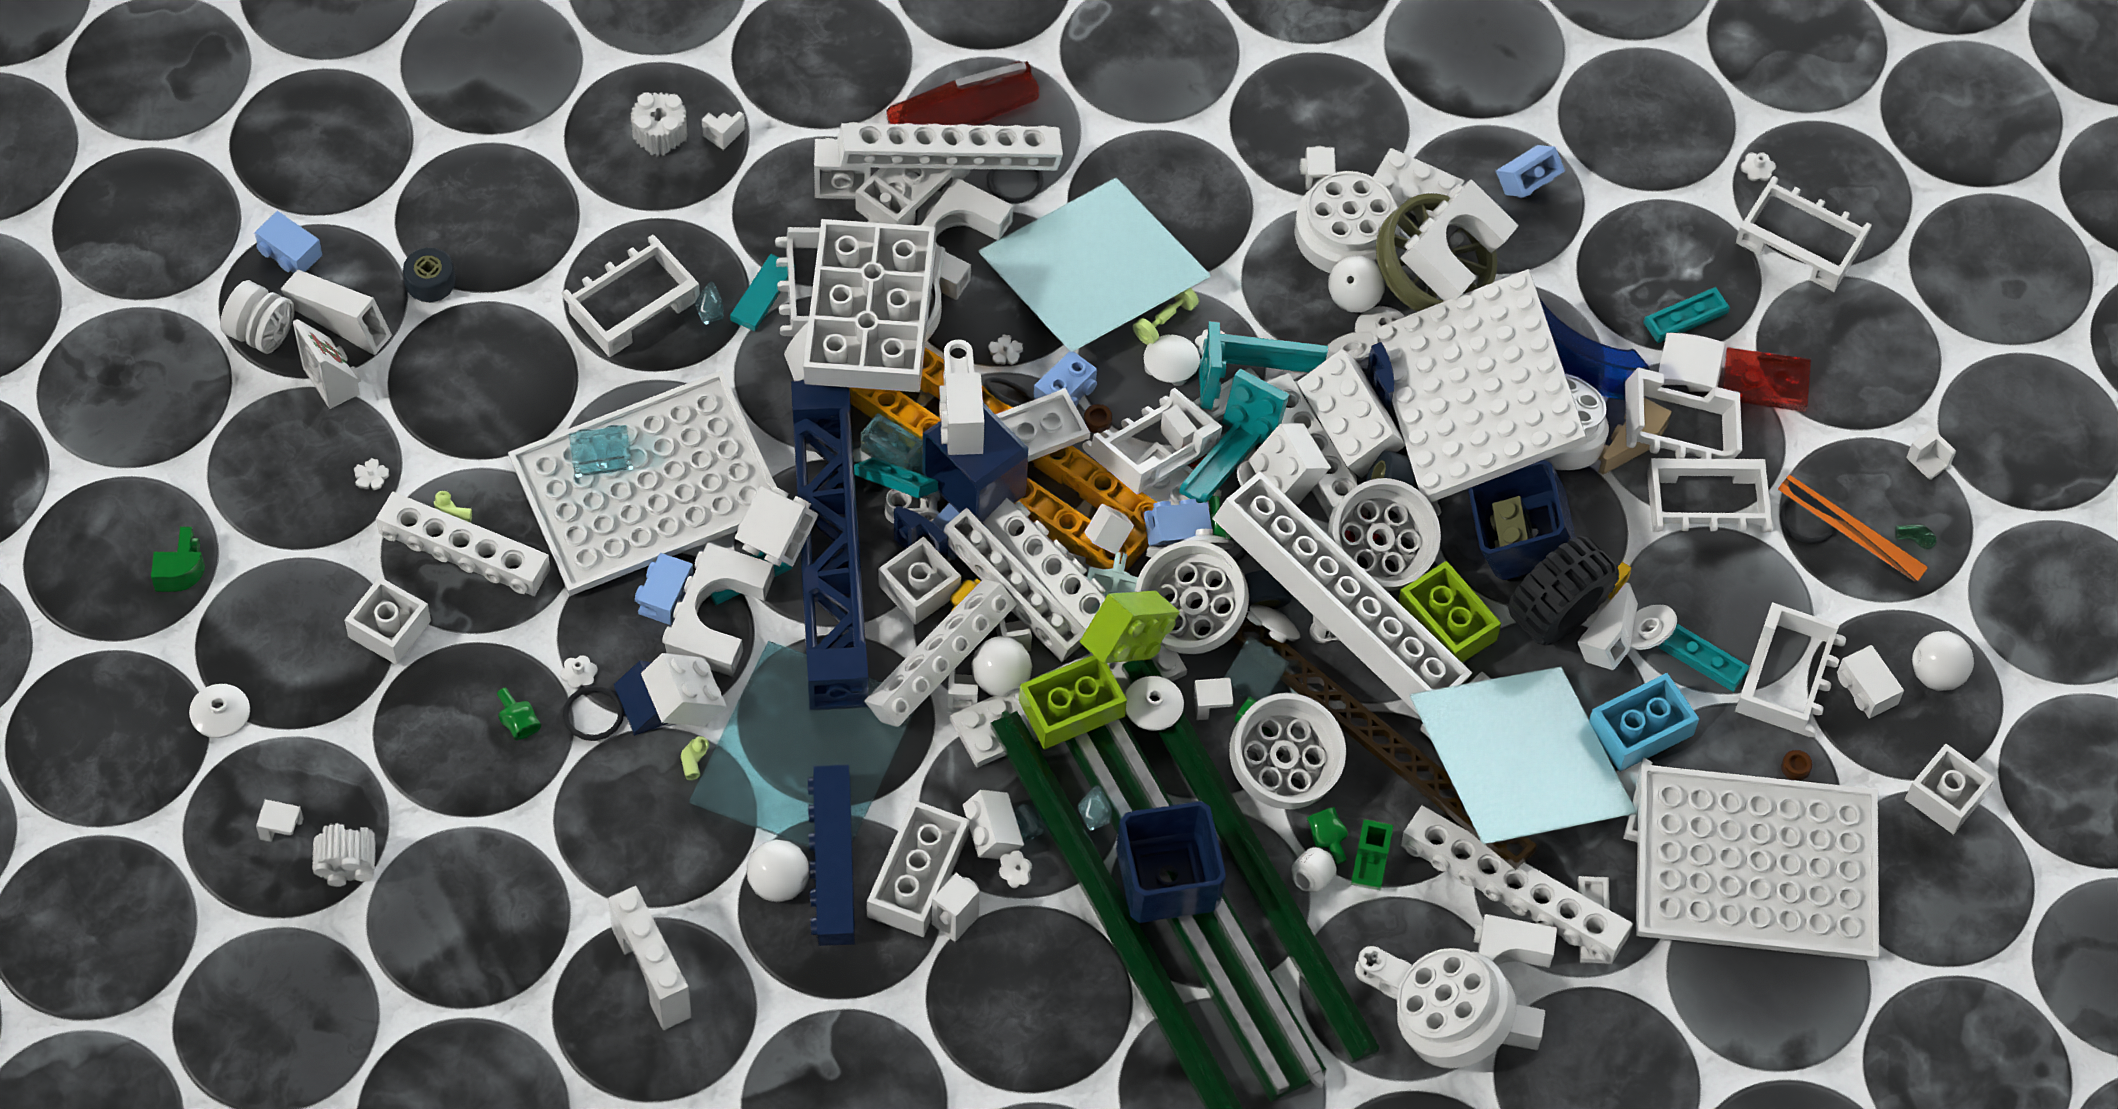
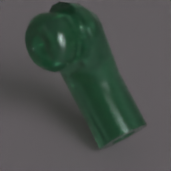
M1923 524L1895 526L1896 539H1912L1923 549H1932L1937 543L1935 534Z

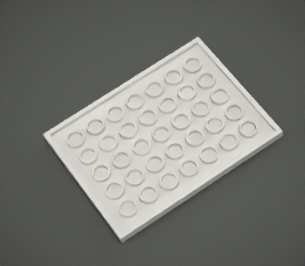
M1529 269L1462 294L1455 300L1444 301L1370 330L1373 339L1376 335L1390 358L1394 374L1392 403L1418 489L1430 503L1589 443Z
M722 370L508 452L569 596L649 566L652 561L656 562L660 552L674 556L738 531V526L744 519L751 505V500L759 487L762 486L768 490H771L773 486L777 487Z
M1641 764L1639 768L1636 936L1876 961L1879 957L1878 789Z

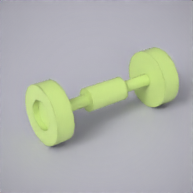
M1191 288L1174 296L1176 302L1173 305L1168 304L1155 316L1156 320L1150 323L1144 318H1140L1135 322L1133 330L1139 340L1146 345L1149 343L1154 344L1159 339L1156 326L1159 324L1163 325L1177 312L1176 309L1179 306L1189 311L1199 304V300Z

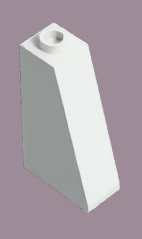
M297 270L281 288L284 297L294 303L295 311L371 354L376 355L392 336L374 298L301 270Z

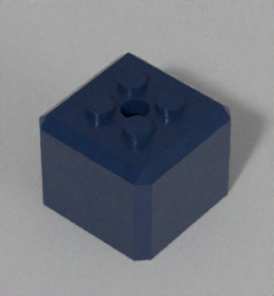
M984 402L983 454L948 455L947 444L941 443V421L923 433L922 452L923 474L938 481V492L959 513L968 508L982 524L1006 498L1015 503L1026 495L1029 450L1020 438Z
M1546 460L1468 488L1480 550L1494 575L1502 580L1531 573L1534 567L1539 562H1542L1549 553L1554 552L1560 545L1567 543L1570 539L1576 538L1566 490L1552 463ZM1520 496L1529 511L1532 529H1537L1538 533L1534 538L1495 548L1494 541L1498 540V534L1494 532L1490 521V515L1494 514L1492 503Z
M1202 801L1126 812L1119 822L1116 851L1131 918L1139 923L1215 911L1221 903L1226 874L1210 806ZM1167 870L1172 871L1177 878L1172 882H1165L1160 878V873Z

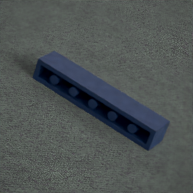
M849 765L813 766V777H808V795H814V805H808L809 823H814L815 832L809 833V850L815 851V860L810 861L809 865L810 879H816V889H810L811 907H816L817 917H811V935H817L818 946L855 944L850 767Z

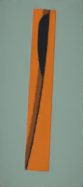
M1788 475L1779 486L1778 490L1913 581L1918 582L1928 567L1793 476Z

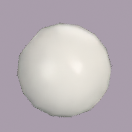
M1350 256L1340 260L1333 267L1329 275L1328 288L1332 300L1341 309L1348 312H1364L1372 309L1381 301L1385 292V280L1378 264L1374 260L1365 256Z
M1950 631L1933 632L1919 641L1913 652L1912 664L1916 677L1925 686L1936 691L1954 690L1967 681L1974 667V658L1970 645L1961 636Z
M998 636L986 640L979 646L974 653L971 669L973 678L982 691L991 696L1006 697L1019 689L1020 684L1030 680L1032 662L1029 653L1020 642L1013 638Z
M783 840L764 842L752 852L748 859V882L754 892L765 900L775 902L791 900L803 891L808 882V860L802 850L792 842Z

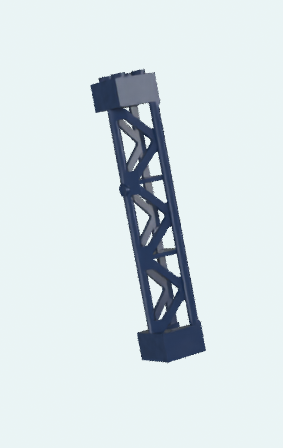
M804 379L791 381L797 497L811 503L809 509L819 514L814 525L834 541L813 563L810 531L800 551L809 710L868 707L865 703V700L868 698V669L849 387L805 384ZM817 440L822 441L830 448L838 452V454L835 456L831 451H829ZM806 444L828 462L827 466L809 484ZM836 470H838V473H837L836 475H834L827 483H825V484L819 489V487H820ZM843 485V488L836 489L838 486ZM838 514H845V518L839 516ZM820 516H822L824 519H826L827 521H829L830 523H832L834 526H836L837 528H839L840 530H842L843 533L840 534V533H839L838 531H836L831 525H829L825 520H823ZM841 549H843V551H842L836 558H834V559L829 563V561H830ZM848 564V568L840 569L843 565ZM843 594H850V598L845 597ZM830 600H832V601L835 602L837 605H839V606L842 607L844 610H846V611L848 612V614L846 615L842 610H840V609H839L836 605H834ZM815 602L839 621L820 644L817 642ZM848 629V632L837 641V639Z

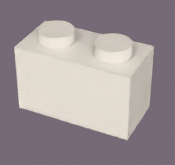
M1872 645L1842 659L1837 671L1838 679L1843 687L1848 688L1854 697L1856 706L1861 711H1864L1869 719L1899 704L1904 689Z
M979 790L963 804L966 818L969 819V828L978 857L1001 859L1003 854H1010L1024 846L1008 793Z
M955 873L932 898V925L954 942L979 917L980 890L971 879L967 877L962 878Z

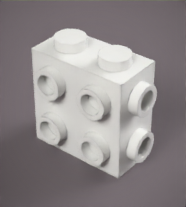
M760 486L751 500V505L744 519L738 526L735 539L744 543L743 550L755 556L762 552L766 554L764 559L780 567L783 562L793 567L819 514L809 509L811 503L797 496L792 501L787 498L789 493L775 486L771 490Z

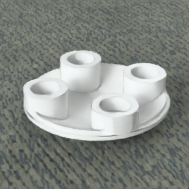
M1163 335L1154 344L1149 343L1144 352V368L1147 374L1160 381L1181 386L1197 371L1200 364V355L1196 346L1190 340L1178 335Z
M1252 604L1250 606L1247 618L1252 623L1258 626L1264 625L1271 630L1269 635L1273 639L1284 643L1286 639L1295 641L1300 638V633L1295 625L1281 612L1264 605Z

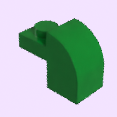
M180 527L177 552H154L151 579L155 592L183 591L195 585L202 577L205 564L200 552V540L195 538L192 527Z
M1363 820L1351 885L1381 890L1394 825Z

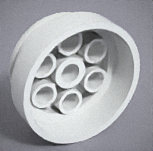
M1354 171L1330 174L1319 180L1300 201L1295 221L1297 245L1309 262L1328 273H1331L1333 267L1340 260L1350 256H1365L1378 264L1376 241L1379 229L1385 219L1398 207L1389 190L1372 176ZM1397 225L1395 235L1400 236L1401 228Z
M1565 374L1589 443L1544 460L1552 463L1556 470H1576L1590 466L1601 456L1608 436L1609 425L1605 417L1606 403L1601 394L1587 382L1575 376Z
M1387 478L1366 481L1348 492L1335 506L1330 516L1327 535L1356 563L1357 556H1362L1367 560V569H1362L1386 591L1406 587L1427 572L1436 559L1441 540L1438 517L1428 499L1413 486L1399 480ZM1361 507L1370 511V520L1362 517L1360 513ZM1389 511H1394L1398 515V523H1394L1389 519ZM1345 530H1350L1354 533L1355 542H1350L1345 538ZM1373 533L1379 534L1383 538V546H1379L1373 541ZM1401 537H1406L1410 540L1411 549H1406L1402 546ZM1386 559L1394 562L1396 566L1395 572H1391L1386 568Z
M1181 541L1161 549L1146 563L1138 577L1135 592L1157 591L1163 597L1168 594H1175L1173 601L1170 603L1180 611L1175 621L1182 620L1183 624L1178 630H1172L1168 633L1160 645L1183 654L1208 652L1226 643L1238 631L1248 610L1249 591L1241 569L1226 551L1205 541ZM1187 573H1195L1194 578L1190 582H1182L1183 577ZM1223 578L1222 583L1218 587H1210L1213 579ZM1203 599L1200 607L1196 609L1190 608L1194 600ZM1231 604L1230 610L1227 613H1218L1222 605ZM1205 625L1211 626L1210 631L1206 635H1198L1201 627Z
M1280 693L1259 700L1246 711L1233 730L1229 752L1231 766L1237 780L1252 797L1274 808L1298 809L1320 800L1338 781L1345 765L1346 744L1338 722L1324 706L1303 695ZM1261 727L1270 728L1273 732V737L1265 736ZM1291 729L1299 730L1302 734V739L1293 737ZM1247 751H1254L1258 755L1259 761L1251 760L1247 755ZM1281 752L1285 754L1288 763L1280 762L1276 753ZM1305 754L1314 756L1317 765L1308 763ZM1262 776L1269 777L1273 781L1274 787L1266 786L1262 782ZM1291 778L1300 780L1303 789L1295 788L1291 783Z
M1447 948L1425 955L1406 972L1397 993V1020L1403 1037L1422 1059L1430 1064L1444 1068L1465 1067L1488 1057L1504 1042L1512 1028L1516 1015V998L1513 988L1498 966L1483 955L1463 949Z

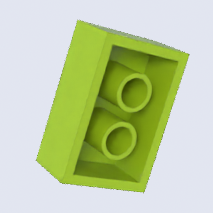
M1447 561L1401 589L1398 603L1462 663L1497 641L1501 622Z
M1157 591L1111 593L1105 598L1079 642L1103 663L1151 659L1160 651V644L1164 637L1175 627V620L1180 611Z
M1095 655L1020 684L1018 701L1043 749L1125 717L1127 699L1108 664L1100 661Z

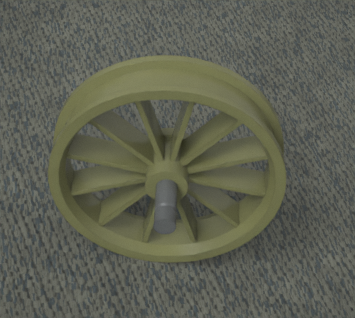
M1426 193L1408 199L1385 219L1377 235V262L1386 284L1397 298L1417 312L1444 301L1437 299V294L1429 286L1427 293L1419 289L1415 285L1420 279L1418 275L1412 281L1401 267L1406 266V264L1401 259H1398L1395 246L1407 250L1404 245L1409 239L1395 235V229L1398 225L1410 238L1415 234L1419 236L1422 232L1405 213L1414 211L1420 227L1429 218L1426 210L1434 211L1444 200L1448 202L1450 200L1449 196L1443 194ZM1458 226L1454 233L1446 239L1451 252L1454 255L1475 251L1478 261L1477 264L1455 256L1473 274L1479 276L1477 284L1475 285L1472 282L1464 291L1468 293L1494 282L1497 272L1496 250L1490 253L1472 234ZM1461 230L1471 242L1470 245L1457 247L1464 240L1462 234H1460Z

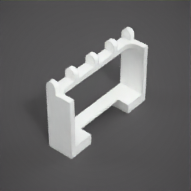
M1773 176L1742 223L1735 243L1759 255L1764 250L1766 244L1812 266L1813 270L1809 280L1834 292L1861 250L1872 224L1867 222L1864 227H1861L1847 220L1850 213L1844 211L1842 216L1832 213L1823 208L1825 201L1820 199L1817 204H1814L1798 196L1801 189L1795 187L1790 192L1776 185L1778 178ZM1770 197H1777L1855 236L1856 240L1840 266L1755 225V221L1770 200Z
M788 227L787 237H777L775 239L776 247L786 248L787 258H778L776 266L788 267V281L778 282L779 291L789 292V304L779 306V313L781 315H790V325L780 327V334L782 336H795L809 322V316H797L793 248H818L820 228Z
M654 235L648 237L651 245L639 253L633 247L627 252L630 258L617 267L611 262L605 264L607 273L595 281H592L588 276L583 278L582 282L585 287L573 295L567 289L561 293L569 304L570 314L609 357H612L633 343L631 332L633 329L667 307L671 306L678 314L700 300L699 283ZM655 256V259L679 285L606 332L580 302L650 257Z
M1637 368L1625 381L1627 447L1634 448L1636 443L1639 442L1650 445V452L1655 454L1659 452L1660 448L1675 451L1676 459H1684L1686 454L1701 457V459H1734L1742 451L1739 392L1714 387L1705 397L1687 394L1661 387L1664 384V374L1642 368ZM1644 396L1721 414L1723 451L1641 431L1645 427Z
M1176 388L1170 391L1169 397L1164 396L1160 398L1161 407L1153 410L1147 406L1142 409L1143 417L1133 422L1131 419L1126 418L1121 422L1123 429L1113 434L1111 431L1105 430L1101 435L1097 432L1093 435L1092 442L1088 440L1082 445L1087 454L1137 495L1209 453L1220 441L1222 426ZM1175 405L1180 407L1198 429L1194 432L1192 443L1161 461L1153 456L1136 465L1115 447L1161 420L1162 413Z
M1651 458L1647 479L1652 532L1663 531L1664 524L1681 523L1682 531H1689V523L1710 524V531H1717L1718 524H1738L1739 532H1746V524H1759L1761 533L1772 531L1765 459ZM1678 476H1732L1733 484L1756 485L1759 513L1662 512L1659 483H1676Z
M1772 602L1735 712L1808 737H1814L1817 730L1813 726L1807 725L1810 713L1822 715L1824 710L1823 706L1814 703L1817 690L1830 691L1832 685L1829 681L1821 679L1825 666L1836 668L1839 664L1837 657L1829 655L1832 645L1844 646L1846 642L1844 636L1837 634L1839 625ZM1777 625L1827 642L1803 714L1753 697Z

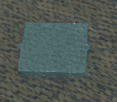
M1249 636L1224 678L1231 679V685L1239 690L1241 696H1251L1259 701L1271 694L1289 662L1273 652L1272 647H1266L1252 636Z

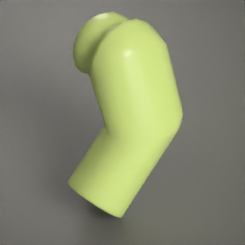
M439 491L435 495V509L471 523V508L456 507L450 500L451 494L447 491Z
M698 736L691 740L681 752L682 765L687 780H695L700 777L697 763L709 748V742L703 736Z

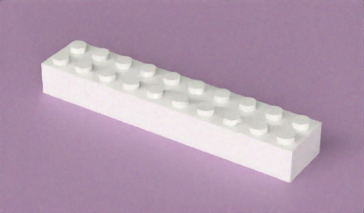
M1260 471L1229 496L1212 518L1417 714L1418 712L1410 698L1411 695L1460 687L1472 674L1460 660Z

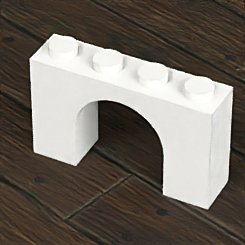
M956 177L950 186L946 185L943 188L940 200L936 205L930 206L926 219L922 225L918 224L917 226L935 227L936 237L947 228L967 226L999 241L1013 221V205ZM945 252L939 285L941 293L957 300L971 280V264Z
M1472 179L1463 186L1458 183L1448 193L1450 200L1448 202L1444 200L1433 211L1436 216L1433 219L1429 217L1419 227L1422 233L1419 236L1415 234L1404 245L1407 250L1400 258L1443 301L1457 299L1476 278L1451 252L1446 240L1447 226L1454 225L1467 230L1490 253L1504 244L1519 226Z
M707 542L704 552L699 551L694 565L696 571L693 577L689 576L684 586V593L686 594L683 601H678L673 613L675 620L672 627L668 626L666 628L662 643L665 644L666 653L705 658L711 670L733 677L743 653L742 639L706 627L697 616L699 607L713 592L726 589L764 601L775 576L773 563Z
M637 886L609 897L608 903L612 931L624 954L634 952L648 986L650 1005L662 1029L665 1030L691 1018L688 985Z
M1485 914L1482 925H1476L1473 942L1479 943L1478 952L1474 953L1487 957L1497 966L1505 962H1522L1549 968L1554 955L1557 927ZM1516 1005L1514 1023L1502 1044L1538 1050L1542 1037L1545 1010Z

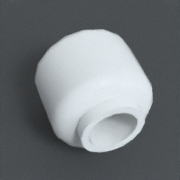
M1313 847L1307 849L1293 863L1291 871L1296 886L1303 891L1315 893L1321 891L1335 877L1337 869L1334 859L1329 852Z

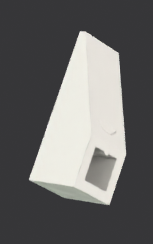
M1626 582L1578 640V645L1587 663L1614 670L1630 651L1638 605L1630 583Z

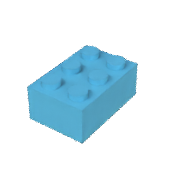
M1668 673L1594 708L1589 719V725L1596 739L1619 772L1641 762L1643 757L1647 759L1693 736L1699 722V717Z

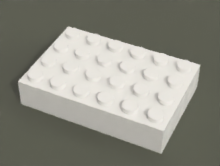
M821 219L803 362L805 384L920 392L936 250L935 227Z

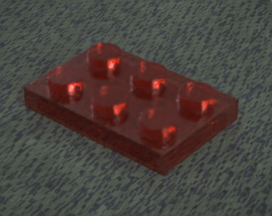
M1727 347L1722 388L1739 392L1740 403L1806 412L1808 407L1811 359Z

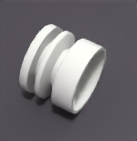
M250 280L243 281L234 289L224 306L220 322L221 331L240 342L246 341L249 346L257 348L265 354L272 353L280 346L290 330L294 318V303L275 292L269 293L266 288Z

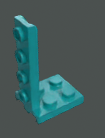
M1209 321L1207 338H1204L1203 356L1199 364L1201 409L1212 410L1214 399L1220 398L1221 382H1219V379L1225 377L1226 363L1310 373L1326 361L1329 350L1328 346L1221 334L1220 322Z
M1239 369L1234 375L1222 421L1230 429L1184 480L1179 493L1190 499H1196L1197 503H1206L1258 443L1263 444L1278 425L1282 424L1290 394Z

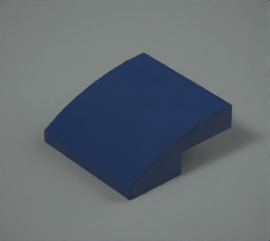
M1382 342L1371 346L1366 377L1389 414L1394 392V374L1387 351Z
M896 507L894 509V539L903 550L922 537H925L948 561V536L934 523L920 514L907 508Z

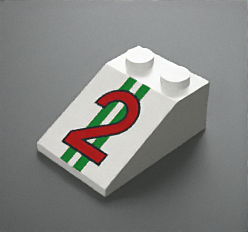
M299 319L293 321L303 369L329 409L359 395L358 383L361 382V378L354 366L349 367L346 363L348 360L342 347H336L328 336Z

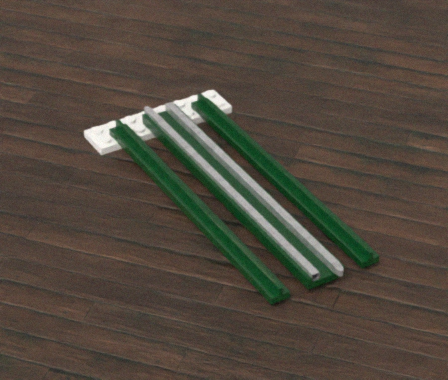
M1162 645L1158 654L1151 659L1107 663L1124 696L1128 688L1135 681L1143 677L1159 676L1172 682L1187 674V668L1178 653ZM1090 653V654L1085 655V656H1083V657H1081V658H1079V659H1076V660H1074V661H1072V662H1069V663H1067V664H1065V665H1063V666H1060V667H1058V668H1056V669H1054V670H1057V669H1059V668H1062V667H1064V666H1067V665H1069V664H1071V663H1074V662H1076V661H1079V660H1081V659H1084V658L1089 657V656L1094 655V654ZM1019 689L1006 697L992 696L951 714L950 721L977 768L1005 755L1009 759L1205 1109H1243L1136 920L1131 918L1128 904L1038 748L1036 742L1039 739L1018 701ZM1156 696L1149 697L1152 701L1160 700ZM1182 712L1181 717L1174 725L1158 731L1198 801H1202L1210 806L1217 834L1333 1033L1339 1040L1351 1064L1377 1052L1379 1045L1193 727L1184 712ZM1123 718L1065 741L1117 834L1120 819L1126 812L1173 805ZM1167 870L1160 873V878L1165 882H1172L1177 878L1172 871ZM1223 892L1221 903L1213 912L1166 919L1270 1102L1310 1083L1317 1087H1322L1327 1069L1225 893Z

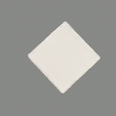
M1175 405L1162 413L1160 432L1173 448L1178 451L1192 443L1194 432L1198 429L1180 407Z

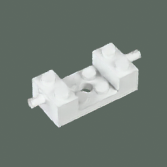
M880 168L855 191L856 210L869 220L868 222L914 225L916 210L944 184L950 186L956 177L963 180L970 173V169ZM917 172L920 176L916 179H911L906 174Z

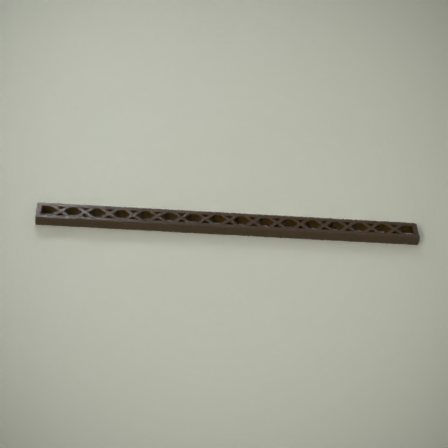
M1187 573L1183 577L1182 582L1185 581L1187 578L1192 580L1195 576V573ZM1201 599L1194 600L1190 607L1193 609L1200 607L1202 604ZM1231 604L1222 605L1218 613H1227L1230 610ZM1248 612L1246 613L1242 625L1234 636L1230 638L1299 695L1311 698L1324 706L1333 715L1342 730L1480 840L1470 817L1462 813L1464 805L1446 771L1288 644L1273 639L1269 635L1270 630L1264 625L1258 626L1252 623L1247 618ZM1243 632H1256L1259 634V639H1246L1243 636ZM1264 649H1277L1281 652V656L1268 657L1264 653ZM1286 666H1298L1302 669V674H1290L1286 671ZM1320 683L1324 687V691H1311L1307 688V684ZM1329 701H1342L1345 704V709H1333L1329 706ZM1351 718H1363L1367 721V726H1354L1351 723ZM1373 736H1385L1389 739V744H1376L1373 741ZM1395 754H1408L1411 757V762H1399L1395 759ZM1429 771L1433 774V780H1421L1417 777V772ZM1439 789H1451L1456 793V798H1443L1439 794ZM1527 836L1485 844L1516 870L1537 849V844ZM1507 844H1520L1525 849L1515 856L1507 849Z

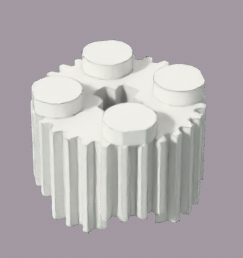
M654 92L653 95L643 93L638 96V103L634 104L635 107H632L631 112L633 138L637 144H640L641 148L645 147V150H648L651 155L656 154V156H659V154H662V156H665V153H668L671 148L676 149V145L680 146L683 141H686V110L684 105H682L681 98L676 94L668 95V93H665L663 95L662 92L659 94Z
M340 824L324 826L323 834L320 833L313 841L314 874L328 879V885L337 887L344 886L346 880L370 881L373 879L375 870V833L369 830V828L360 827V832H358V830L352 831V829L345 830L344 825Z

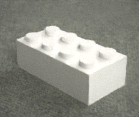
M1343 349L1297 381L1344 463L1359 477L1362 478L1369 472L1371 466L1384 450L1396 453L1405 447L1402 435L1358 362Z
M912 799L867 900V917L924 937L932 920V898L950 879L968 838L969 819Z

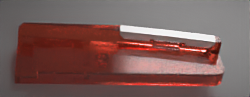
M1017 61L1004 67L953 80L889 106L886 110V116L889 124H966L974 126L1036 101L1039 98L1040 90L1031 73L1029 62ZM1000 77L1002 78V81L983 85Z

